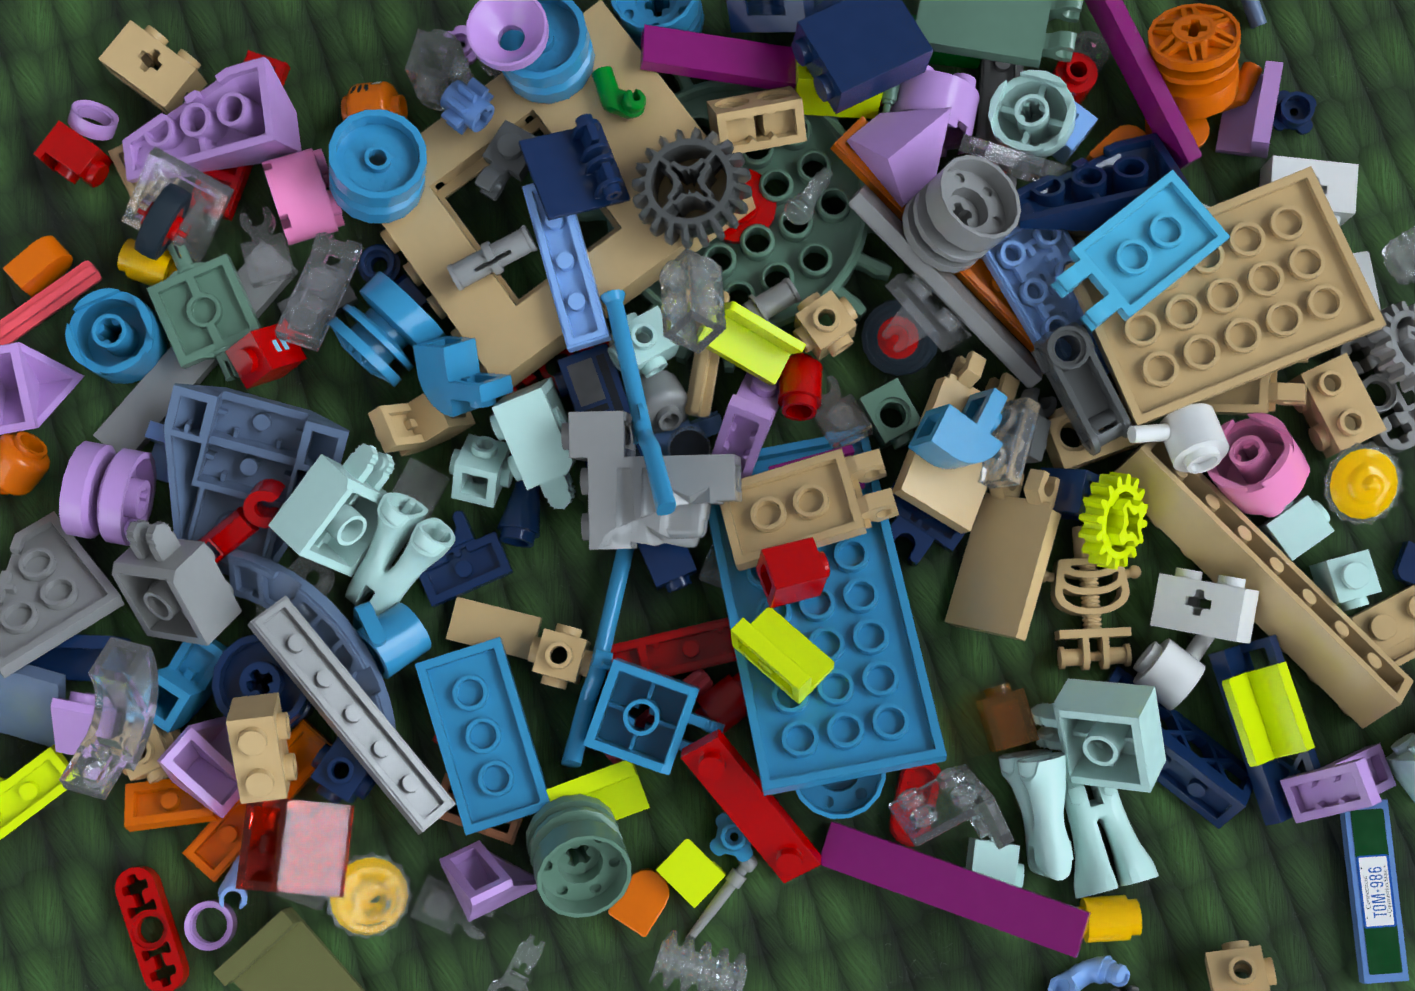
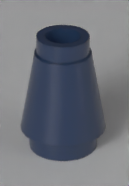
M523 481L515 482V487L497 527L500 531L499 540L515 547L531 548L534 545L535 539L540 537L541 487L539 485L527 490Z

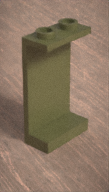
M292 906L281 910L213 972L224 986L234 982L241 991H365Z

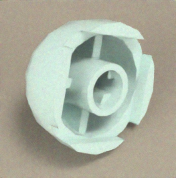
M1026 70L1020 72L1019 77L1013 78L1008 83L1006 79L998 86L990 99L988 117L994 138L1007 153L1019 159L1039 160L1052 156L1065 146L1074 130L1076 105L1072 93L1067 88V84L1060 77L1048 71Z

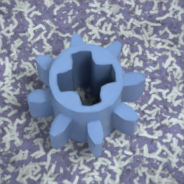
M474 77L470 79L467 85L461 80H456L442 94L440 105L445 111L441 114V117L461 135L464 134L467 128L473 132H479L487 126L493 117L495 108L490 101L494 96L488 92L489 89Z

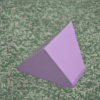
M952 107L879 113L846 141L901 208L937 175Z
M20 342L0 345V435L39 428L84 378V375Z
M225 716L188 725L157 760L174 784L221 818H224L240 799L226 725L227 718Z
M480 840L439 859L468 922L537 889L533 874L491 853Z

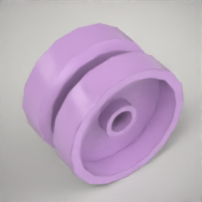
M84 441L77 446L69 459L60 491L59 517L64 532L67 535L83 538H96L100 534L105 542L130 546V541H127L128 538L126 537V530L130 522L137 521L138 519L148 521L153 507L157 473L152 454L123 448L116 453L111 445Z

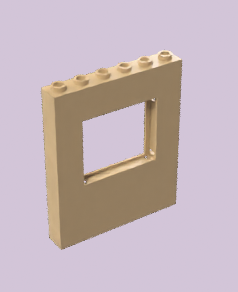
M599 0L583 12L595 53L593 72L601 67H612L619 89L631 90L632 93H634L635 89H638L644 93L646 97L644 112L639 117L633 119H625L606 112L601 105L592 74L584 87L569 99L546 104L531 102L516 94L505 80L503 73H501L485 85L489 89L488 92L494 96L490 103L494 106L495 111L490 122L481 131L473 132L467 128L464 134L461 135L450 127L445 119L440 118L420 133L426 144L427 153L425 187L420 201L405 217L390 223H382L385 229L380 232V235L394 254L401 250L409 261L403 265L407 274L418 287L423 283L427 286L432 295L426 300L441 319L448 316L456 327L450 332L451 335L476 339L480 372L511 375L513 387L567 348L548 279L518 299L501 274L496 275L493 272L460 291L447 269L448 265L454 264L479 251L481 247L446 198L479 175L485 167L491 165L485 161L482 155L505 120L531 134L541 129L544 135L575 128L577 126L575 119L583 114H591L593 119H597L601 123L631 199L627 202L599 208L614 227L612 231L587 248L600 296L610 290H623L626 293L623 301L625 305L702 248L698 237L693 239L690 249L684 248L681 236L673 245H669L664 239L665 233L655 237L650 231L651 223L643 224L639 218L642 209L636 208L633 203V197L639 192L633 189L632 180L642 177L636 170L637 163H650L645 154L646 148H652L657 152L662 148L659 144L660 136L667 138L669 143L676 141L675 132L677 129L682 130L685 139L691 137V132L695 127L700 129L703 140L707 136L657 72L640 70L641 50L602 0ZM528 116H532L534 119L527 124L525 119ZM699 159L688 160L679 164L690 166L694 165ZM722 169L715 175L717 180L711 187L715 199L719 202L724 195L727 184V176ZM664 176L658 192V202L661 208L668 202L667 196L673 188L669 178ZM681 181L686 194H688L690 189L691 194L698 191L703 195L698 183L695 184L694 188L693 183L687 186ZM443 182L444 186L438 190L436 185ZM752 196L742 199L748 206L747 214L756 208ZM694 210L689 212L684 218H694L706 213L702 210ZM734 213L738 221L747 215ZM725 224L722 228L723 231H726L730 227ZM715 232L707 235L709 242L716 238ZM602 302L605 316L608 318L607 308Z

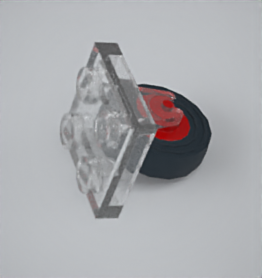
M155 146L148 154L121 221L139 230L134 249L142 255L157 260L163 255L170 244L180 247L185 244L191 259L200 262L207 253L234 189Z
M914 272L897 274L885 285L896 299L885 301L873 309L865 320L861 335L863 350L870 362L882 372L895 376L916 373L930 363L936 355L938 347L942 352L961 346L972 336L965 328L967 326L950 308L946 307L938 296Z

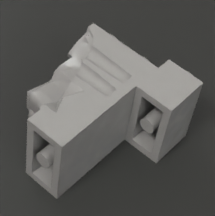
M625 411L568 412L569 423H562L561 441L563 450H569V458L583 462L588 461V468H581L580 486L582 495H588L589 513L582 514L581 534L583 541L589 540V550L637 548V543L652 546L667 543L684 548L696 547L700 538H703L707 532L711 505H723L724 502H742L741 457L735 454L663 456L675 497L676 508L671 514L657 515L644 456H636L635 444L633 445L631 414Z

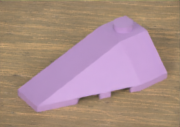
M260 57L226 67L215 75L217 79L215 82L200 92L193 90L184 97L186 102L167 115L160 113L124 138L122 144L127 181L135 183L260 164L267 160L302 151L297 112L270 61L265 57Z

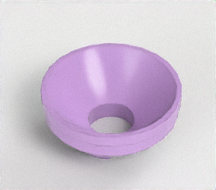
M479 0L469 13L466 22V35L473 53L485 65L500 71H515L529 66L540 57L548 41L549 24L546 13L537 0ZM510 30H517L525 35L522 46L514 51H507L500 47L501 37Z

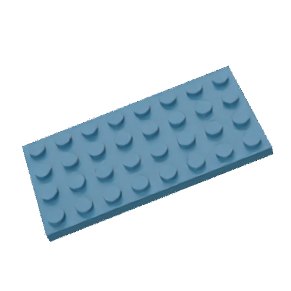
M867 429L761 448L752 475L768 471L769 466L851 444L855 451L854 455L871 451ZM879 479L865 483V488L861 489L862 494L880 491ZM711 505L708 521L731 630L743 617L751 624L769 607L756 567L738 571L720 505ZM889 519L881 522L871 521L872 528L866 529V534L817 548L818 552L823 551L830 566V576L826 580L821 596L773 608L834 661V669L800 704H797L734 648L764 796L946 761L947 754Z

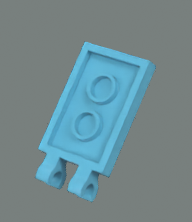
M1171 170L1073 247L1068 255L1075 264L1060 274L1051 286L1063 299L1084 280L1089 278L1104 296L1103 299L1087 310L1085 315L1080 318L1085 327L1092 332L1115 312L1126 322L1224 244L1230 236L1175 171Z

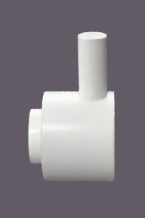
M1205 403L1190 404L1164 417L1160 424L1129 426L1127 431L1130 443L1163 441L1174 469L1179 472L1198 474L1209 471L1221 462L1230 449L1213 407Z
M1196 634L1186 650L1170 638L1161 644L1154 641L1136 661L1133 669L1137 671L1133 683L1136 685L1155 686L1157 702L1169 711L1173 710L1187 697L1203 675L1205 665L1200 660L1215 638Z

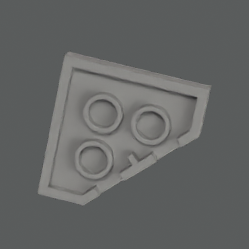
M54 511L14 535L10 546V551L12 552L6 571H1L0 673L4 678L125 605L119 592L76 538L64 532L61 527L60 518Z

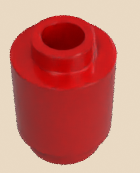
M1073 52L1071 62L1058 61L1052 74L1060 77L1067 84V88L1072 93L1074 101L1080 105L1096 83L1098 70L1096 64L1089 56Z
M805 353L791 355L779 377L778 405L782 408V414L788 419L795 421L812 419L816 416L817 409L821 406L823 367L811 355Z
M739 672L732 677L728 674L696 699L701 707L694 713L725 724L723 734L747 716Z

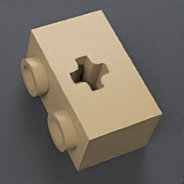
M130 20L98 59L112 75L167 115L186 102L184 99L186 95L193 90L200 92L207 85L206 80L198 71L201 64L183 49H180L177 54L166 46L169 41L152 26L147 25L145 29H142ZM156 65L159 69L155 70L153 67Z

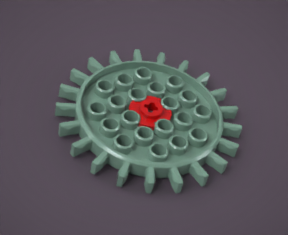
M672 74V79L679 88V91L674 95L698 126H704L709 130L710 124L706 101L770 90L713 80L694 85L690 77ZM804 115L807 141L767 148L768 154L759 160L751 159L746 153H742L745 159L742 167L748 168L751 174V179L745 184L751 186L752 198L756 208L738 221L739 226L737 229L728 228L724 231L726 236L724 240H719L716 237L709 242L707 247H702L639 294L650 306L648 310L658 305L667 320L684 328L679 339L681 343L676 353L677 362L685 365L693 353L698 335L704 293L707 289H720L729 294L733 291L741 290L748 295L753 294L756 297L769 289L765 283V278L768 274L775 271L784 273L792 281L801 298L799 303H795L769 318L771 324L783 331L794 327L795 314L799 312L797 306L804 299L815 292L823 296L831 289L838 299L844 296L851 303L858 315L856 320L860 321L865 316L866 307L860 299L848 292L844 286L849 281L854 270L866 273L874 279L888 281L892 267L883 260L863 253L867 234L876 233L849 206V201L864 183L830 149L846 132L840 123L847 117ZM817 161L824 166L826 171L820 177L812 178L803 172L802 167L807 162ZM771 180H780L787 185L788 190L785 194L775 197L769 195L765 191L764 186ZM835 197L844 203L845 209L839 214H829L822 208V202L827 198ZM599 208L577 214L578 221L605 220L607 221L608 232L614 229ZM799 216L806 221L807 228L801 233H791L785 229L784 221L789 217ZM753 235H762L769 241V246L765 251L756 253L750 251L746 247L745 242ZM719 253L725 254L731 260L729 268L721 272L714 271L707 265L709 258ZM810 253H819L825 257L827 265L821 270L813 271L804 265L803 259ZM679 272L687 273L693 278L692 285L683 291L675 290L669 284L671 277ZM721 357L725 373H734L736 366Z

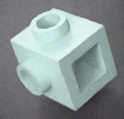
M658 305L639 316L635 312L626 315L640 375L644 374L646 378L662 371L668 365L667 360L675 357L681 343ZM611 334L612 340L609 341L608 354L615 367L621 371L613 335Z
M468 434L462 449H454L449 466V474L453 475L451 498L494 508L502 487L509 488L513 479V474L507 460L510 454L507 443L487 436Z

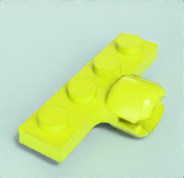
M55 744L11 777L5 779L0 777V840L82 779L64 755L56 752Z

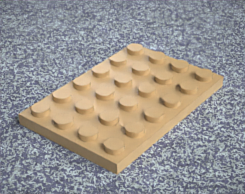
M1312 166L1206 208L1229 234L1230 238L1126 322L1115 312L1092 331L1133 425L1148 424L1185 406L1202 402L1378 331L1387 325ZM1075 262L1066 265L1064 271L1074 265ZM1089 278L1073 290L1084 315L1087 310L1104 298Z

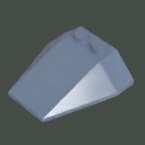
M175 383L163 428L173 531L177 539L199 540L238 507H243L244 500L256 483L264 479H275L286 486L279 498L274 502L261 501L268 508L277 507L280 509L321 454L341 464L350 430L311 410L227 387ZM259 527L255 534L236 549L257 554L278 563L289 545L271 528ZM210 542L206 543L216 555L218 553L216 548ZM227 555L217 564L221 573L229 575Z

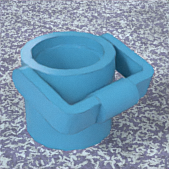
M369 601L353 608V627L373 656L384 679L390 678L431 649V640L426 629L415 613L405 604L398 602L379 616L376 615Z

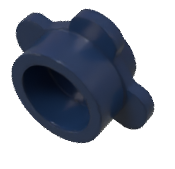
M1287 90L1280 91L1273 128L1277 131L1284 129L1296 130L1300 135L1308 134L1313 128V123L1310 119L1316 107L1314 97L1300 91L1291 93ZM1291 109L1296 110V116L1290 114Z

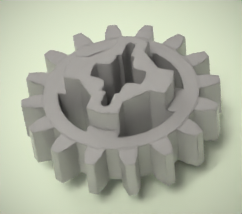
M1401 301L1380 310L1387 325L1378 331L1368 334L1367 338L1375 343L1374 349L1370 351V354L1379 357L1381 363L1377 368L1379 371H1388V382L1392 385L1399 381L1402 392L1406 393L1412 390L1415 394V303L1407 306L1405 301Z

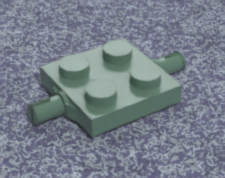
M185 241L175 242L176 246L170 244L167 249L177 270L166 280L146 289L178 362L182 368L187 369L205 360L217 359L227 382L235 380L234 376L239 378V375L225 351L250 331L262 327L234 264L228 254L221 255L207 262L193 263Z

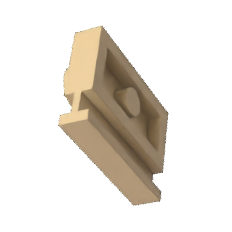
M1415 584L1349 617L1398 666L1415 658Z

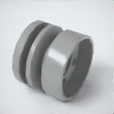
M972 155L954 158L906 204L902 216L904 235L916 255L931 267L950 273L967 270L1008 236L1018 225L1021 214L1019 194L1011 179L1002 169L987 159Z

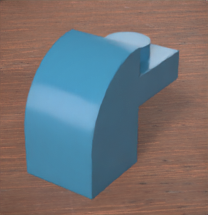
M443 336L413 345L421 388L430 403L447 416L455 417L478 408L493 406L496 404V398L513 392L511 375L480 372L475 338Z
M994 387L970 395L962 412L951 404L926 411L908 448L928 463L941 469H957L992 458L1003 445L991 433L999 426L1002 420L1001 411L1008 397Z
M215 639L208 646L182 642L169 666L153 671L131 709L167 733L181 728L198 713L212 695L211 687L214 667L223 651L228 647Z

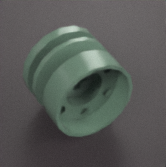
M582 794L568 795L545 804L533 816L526 831V845L530 856V863L533 867L537 890L545 905L561 915L574 918L588 917L610 909L624 896L631 881V861L622 841L618 823L607 805L594 797Z

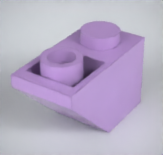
M70 691L69 699L52 698L51 715L56 752L96 760H114L116 746L113 740L119 737L125 708L112 706L113 697L87 692Z

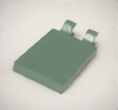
M920 0L916 23L933 48V51L1039 68L1041 57L1071 62L1077 33L1071 31L1046 33L1049 17L1077 23L1082 10L1083 0Z

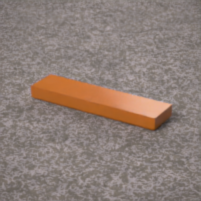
M302 719L291 732L290 739H287L289 753H295L298 772L297 780L290 782L287 799L241 804L239 799L224 818L218 816V821L210 822L182 854L214 883L219 882L232 867L236 858L254 843L311 779L310 776L315 771L311 763L319 750L326 743L330 746L333 743L309 721Z

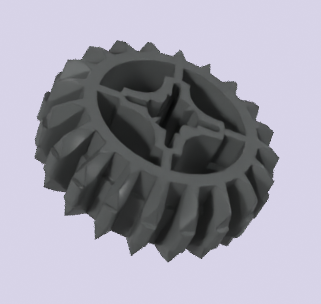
M696 127L691 132V137L685 139L682 130L677 129L675 132L676 141L669 143L667 138L660 136L659 144L662 149L657 152L652 148H646L645 154L650 163H637L636 170L642 177L632 180L633 189L639 192L633 197V203L636 208L642 209L639 218L643 224L651 223L650 231L655 237L665 233L664 239L666 243L673 245L681 236L684 248L688 249L691 248L693 239L698 237L702 247H707L709 245L707 235L715 232L719 240H724L726 236L722 227L725 224L733 229H737L739 226L734 213L747 214L748 206L742 199L752 196L751 186L745 184L751 179V174L748 168L742 167L745 163L743 154L741 152L733 153L734 146L730 140L727 139L719 144L718 134L713 130L703 140L700 129ZM699 159L694 165L682 166L679 164L684 161ZM722 169L726 173L727 184L724 195L719 202L715 199L711 187L717 180L715 175ZM664 176L669 178L673 188L667 196L668 202L661 208L658 202V192ZM681 181L687 186L693 183L694 188L695 184L698 183L703 195L698 191L691 194L690 189L688 194H686ZM694 210H702L706 213L694 218H684L689 212Z

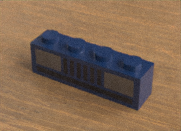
M607 343L557 360L561 371L553 375L562 398L571 397L576 412L625 411L630 414L627 397L618 372L608 354L609 347ZM635 444L636 456H643L639 444ZM585 461V465H586L587 468H588V461Z

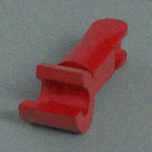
M264 479L256 483L244 500L243 507H238L197 541L210 542L216 548L218 553L215 555V562L218 564L229 553L255 534L259 527L270 528L268 525L278 513L279 508H268L261 501L274 502L279 498L286 486L275 479Z

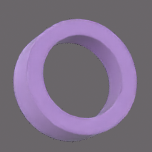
M77 100L72 104L67 122L78 134L90 139L104 141L114 137L119 117L112 109L99 102ZM83 118L93 119L102 125L93 124Z
M216 899L196 904L188 912L184 922V931L188 941L194 947L204 951H211L225 946L232 940L237 930V917L232 907L224 902L223 908L220 906L219 900ZM206 908L220 910L227 921V929L224 936L215 942L204 940L196 929L197 917Z

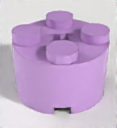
M928 65L924 73L900 84L897 102L894 106H891L890 112L952 107L941 157H946L948 150L959 148L957 155L963 154L970 147L980 101L979 92L975 88L976 79L966 73H955L952 75L935 71Z

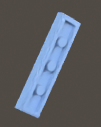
M534 183L522 186L567 350L572 353L612 340L577 214L548 221Z

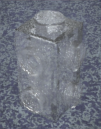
M418 29L405 70L418 99L421 100L424 106L433 110L444 111L445 109L440 105V100L446 88L456 80H461L467 85L470 79L474 77V74L470 71L469 60L465 57L461 43L453 34L440 29H433L432 33Z
M686 248L674 260H670L664 265L659 276L663 336L676 345H681L700 354L726 329L721 266L713 259L701 256Z

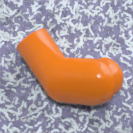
M1243 62L1239 70L1237 95L1233 103L1221 113L1248 103L1263 71L1259 65L1252 62Z

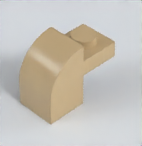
M424 393L409 403L382 405L368 413L375 429V435L381 443L384 453L399 451L401 457L415 454L443 443L476 424L471 411L455 417L447 416L438 411Z

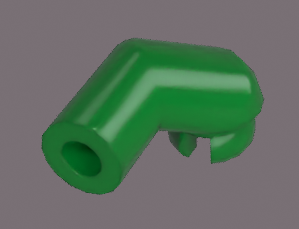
M601 67L592 73L601 105L606 112L625 119L637 118L644 112L646 105L644 93L638 89H635L634 93L631 90L619 89L612 67Z

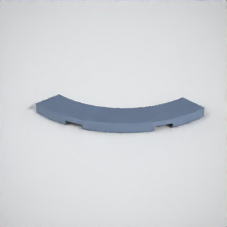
M238 549L229 553L230 585L234 590V596L249 600L268 609L286 595L396 730L393 709L383 677L362 638L340 610L312 584L284 566L257 554Z

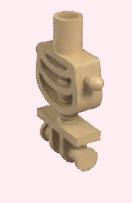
M1082 526L1072 527L1074 559H1060L1056 561L1053 565V571L1048 572L1046 570L1042 583L1046 581L1051 582L1050 596L1056 608L1070 615L1082 616V622H1084L1082 624L1083 629L1058 630L1054 632L1055 640L1078 641L1077 649H1064L1063 646L1058 647L1057 660L1059 669H1065L1067 666H1080L1081 670H1089L1091 661H1099L1101 670L1109 669L1112 664H1124L1125 667L1131 666L1132 652L1130 644H1123L1122 647H1110L1109 638L1132 636L1131 627L1102 628L1100 627L1102 625L1100 616L1118 609L1127 602L1130 594L1127 578L1136 579L1140 577L1141 569L1137 565H1132L1128 569L1118 566L1117 570L1109 568L1098 570L1096 568L1097 564L1088 562L1089 554L1082 553L1081 551L1085 539L1079 538L1078 533ZM1073 567H1079L1080 569L1075 570ZM1110 574L1113 575V580L1110 584L1102 587L1097 586L1099 585V582H1097L1099 578ZM1065 578L1079 580L1081 587L1067 583ZM1116 589L1115 599L1109 605L1101 607L1099 604L1100 600H1098L1100 598L1099 595ZM1063 593L1069 596L1080 597L1082 600L1081 604L1083 605L1078 607L1071 604L1065 599ZM1089 639H1097L1098 652H1090Z

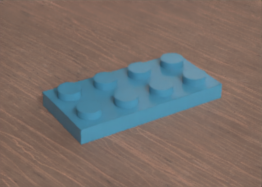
M502 638L491 639L416 663L415 667L465 835L537 813L545 804L549 803L550 799L546 791L547 786Z

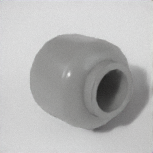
M662 370L649 378H646L644 374L640 375L653 433L672 431L678 428L688 417V414L685 412L688 396L677 377L667 370Z

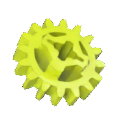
M1117 472L1102 473L1099 476V483L1092 482L1090 484L1092 494L1089 497L1083 498L1086 511L1079 514V520L1083 521L1084 524L1078 533V537L1085 539L1081 549L1082 553L1089 554L1088 562L1097 564V567L1115 570L1118 569V566L1126 567L1128 566V557L1135 558L1137 556L1135 547L1143 544L1144 539L1141 529L1147 527L1148 524L1146 520H1143L1147 513L1148 504H1144L1141 501L1144 497L1145 489L1138 488L1139 479L1131 477V474Z

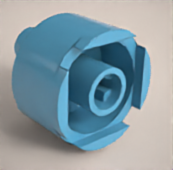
M104 288L84 296L73 308L75 312L70 324L67 323L66 344L74 359L91 372L111 383L128 384L142 380L168 351L167 334L158 314L138 297L119 289ZM122 330V333L119 334V339H118L117 333Z

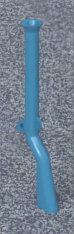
M619 289L610 290L600 296V300L607 308L632 419L633 445L639 444L643 452L656 513L660 516L668 515L675 511L676 501L660 445L652 430L623 304L626 293Z
M634 549L616 550L589 671L578 699L561 764L567 767L578 768L582 764L586 747L583 744L592 721L595 703L606 671L612 665L613 653H611Z

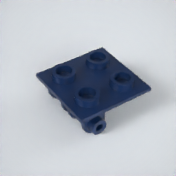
M583 114L575 119L577 126L573 129L518 142L548 221L627 202L631 199L601 123L597 119H593L591 114Z

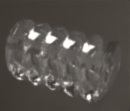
M672 929L662 941L649 983L660 972L662 973L663 988L666 989L677 978L679 979L680 991H688L693 984L697 986V991H743L748 973L746 955L740 952L733 962L730 963L729 949L723 946L717 955L713 957L712 943L709 941H705L701 948L695 951V938L691 935L680 946L678 945L677 930Z

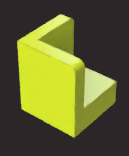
M685 839L656 868V871L693 908L726 876V873L714 861H711L690 839Z

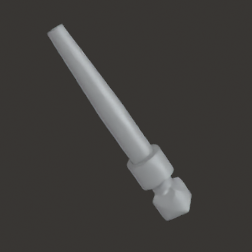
M752 856L751 859L745 862L738 861L739 866L736 869H731L725 877L727 881L685 937L687 941L692 943L720 910L733 891L742 886L747 879L745 877L747 872H752L757 866L758 862L755 856Z

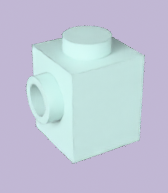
M1308 495L1290 502L1285 506L1281 514L1271 517L1258 526L1291 561L1335 531L1329 524L1330 516L1327 510L1318 501H1312Z
M1368 549L1309 566L1314 583L1335 604L1340 603L1342 611L1369 605L1367 596L1382 592Z
M969 837L966 868L1021 888L1023 886L1024 864L1018 863L1019 845Z

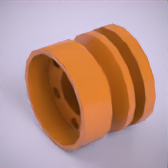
M1195 3L1174 7L1164 11L1154 19L1148 30V51L1185 120L1203 119L1221 113L1233 103L1238 92V60L1240 58L1239 46L1241 44L1240 23L1232 13L1218 6Z

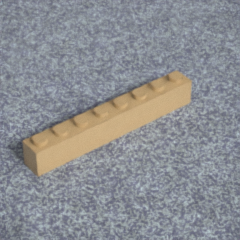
M1163 441L1142 443L1114 471L1131 474V477L1139 479L1138 488L1145 489V494L1141 501L1144 504H1148L1146 515L1151 523L1161 529L1180 548L1181 552L1188 559L1192 560L1213 583H1217L1219 575L1246 579V589L1259 591L1254 622L1268 636L1276 635L1281 651L1286 653L1303 669L1308 678L1316 685H1319L1338 704L1342 712L1351 717L1362 729L1401 705L1414 681L1256 525L1222 494L1203 473L1193 474L1175 470Z

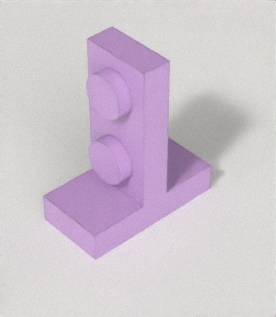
M746 373L737 394H733L730 399L712 454H735L741 457V479L752 475L763 443L779 409V380L776 385H768L749 373Z
M1380 743L1364 747L1319 769L1288 776L1280 780L1296 823L1374 806L1382 802L1380 793L1396 786Z

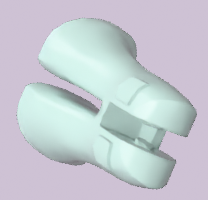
M390 492L384 494L377 507L378 521L374 537L365 557L350 581L345 597L355 606H358L375 592L369 602L372 604L376 615L379 616L400 602L418 577L448 552L455 542V535L452 529L438 518L423 520L429 510L416 499L401 493ZM409 540L408 545L406 546L403 554L401 555L397 563L392 567L393 562L395 561L400 551Z
M1034 749L1002 754L998 757L1001 774L1011 785L1022 813L1027 862L1030 870L1033 873L1057 881L1066 879L1070 875L1072 860L1074 859L1072 844L1069 841L1064 823L1067 771L1066 753H1052V750Z
M1066 777L1064 805L1074 845V892L1076 899L1158 877L1157 869L1151 857L1139 842L1128 820L1118 790L1091 786L1094 800L1089 801L1085 786L1073 784ZM1097 821L1101 823L1106 833L1118 883L1110 865Z

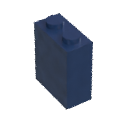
M843 0L798 21L792 42V51L795 59L801 66L806 65L814 78L813 83L819 98L823 102L828 101L835 114L924 73L933 53V48L902 0Z

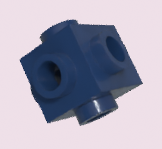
M337 737L332 746L326 743L311 763L315 771L310 778L320 784L315 791L337 806L342 799L352 804L357 797L364 800L376 784L339 737ZM348 765L349 774L346 778L341 779L340 771L342 767Z

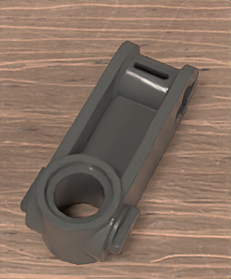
M1072 322L1044 334L1040 340L1034 343V350L1031 353L1042 374H1046L1081 443L1094 456L1100 453L1103 445L1120 436L1128 438L1127 431L1129 426H1132V423L1094 350L1095 345L1085 326ZM1059 338H1063L1071 346V356L1067 361H1063L1056 355L1055 344ZM1109 425L1108 427H1106V428H1104V429H1102V430H1100V431L1098 432L1099 429H1101V428H1103V427Z

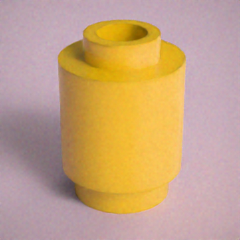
M132 238L123 244L118 256V269L125 272L127 278L149 286L166 280L177 270L168 249L157 260H153L134 249L136 240Z
M1126 895L1081 898L1078 908L1091 912L1084 935L1086 943L1128 941L1131 939V936L1141 935L1142 914L1137 899H1127Z

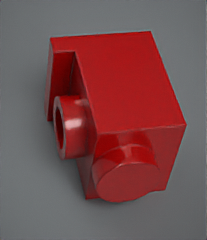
M61 121L56 123L34 152V155L41 162L69 182L76 185L79 179H81L92 188L98 187L105 181L109 173V167L113 163L99 147Z

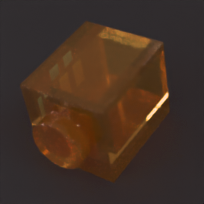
M1010 683L985 689L986 698L975 701L990 752H998L1039 740L1024 688L1012 691Z

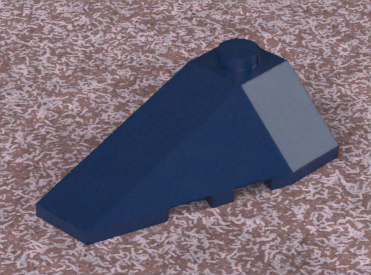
M1157 133L1116 141L1104 147L1103 155L1091 161L1081 158L1071 164L1070 171L1058 177L1046 175L1017 189L1021 206L1018 226L1023 229L1095 231L1171 170L1175 171L1187 187H1189V183Z

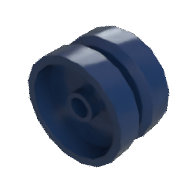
M255 634L240 638L225 649L214 667L211 688L216 706L226 718L233 698L279 692L282 712H288L290 728L296 727L302 719H307L315 709ZM272 676L273 682L267 684L270 688L268 692L265 688V680Z

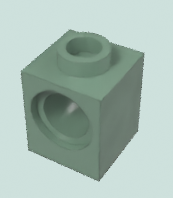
M898 378L860 397L856 405L881 450L892 445L896 451L910 444L921 418ZM888 408L897 410L902 416V425L896 428L886 426L881 421L880 412Z

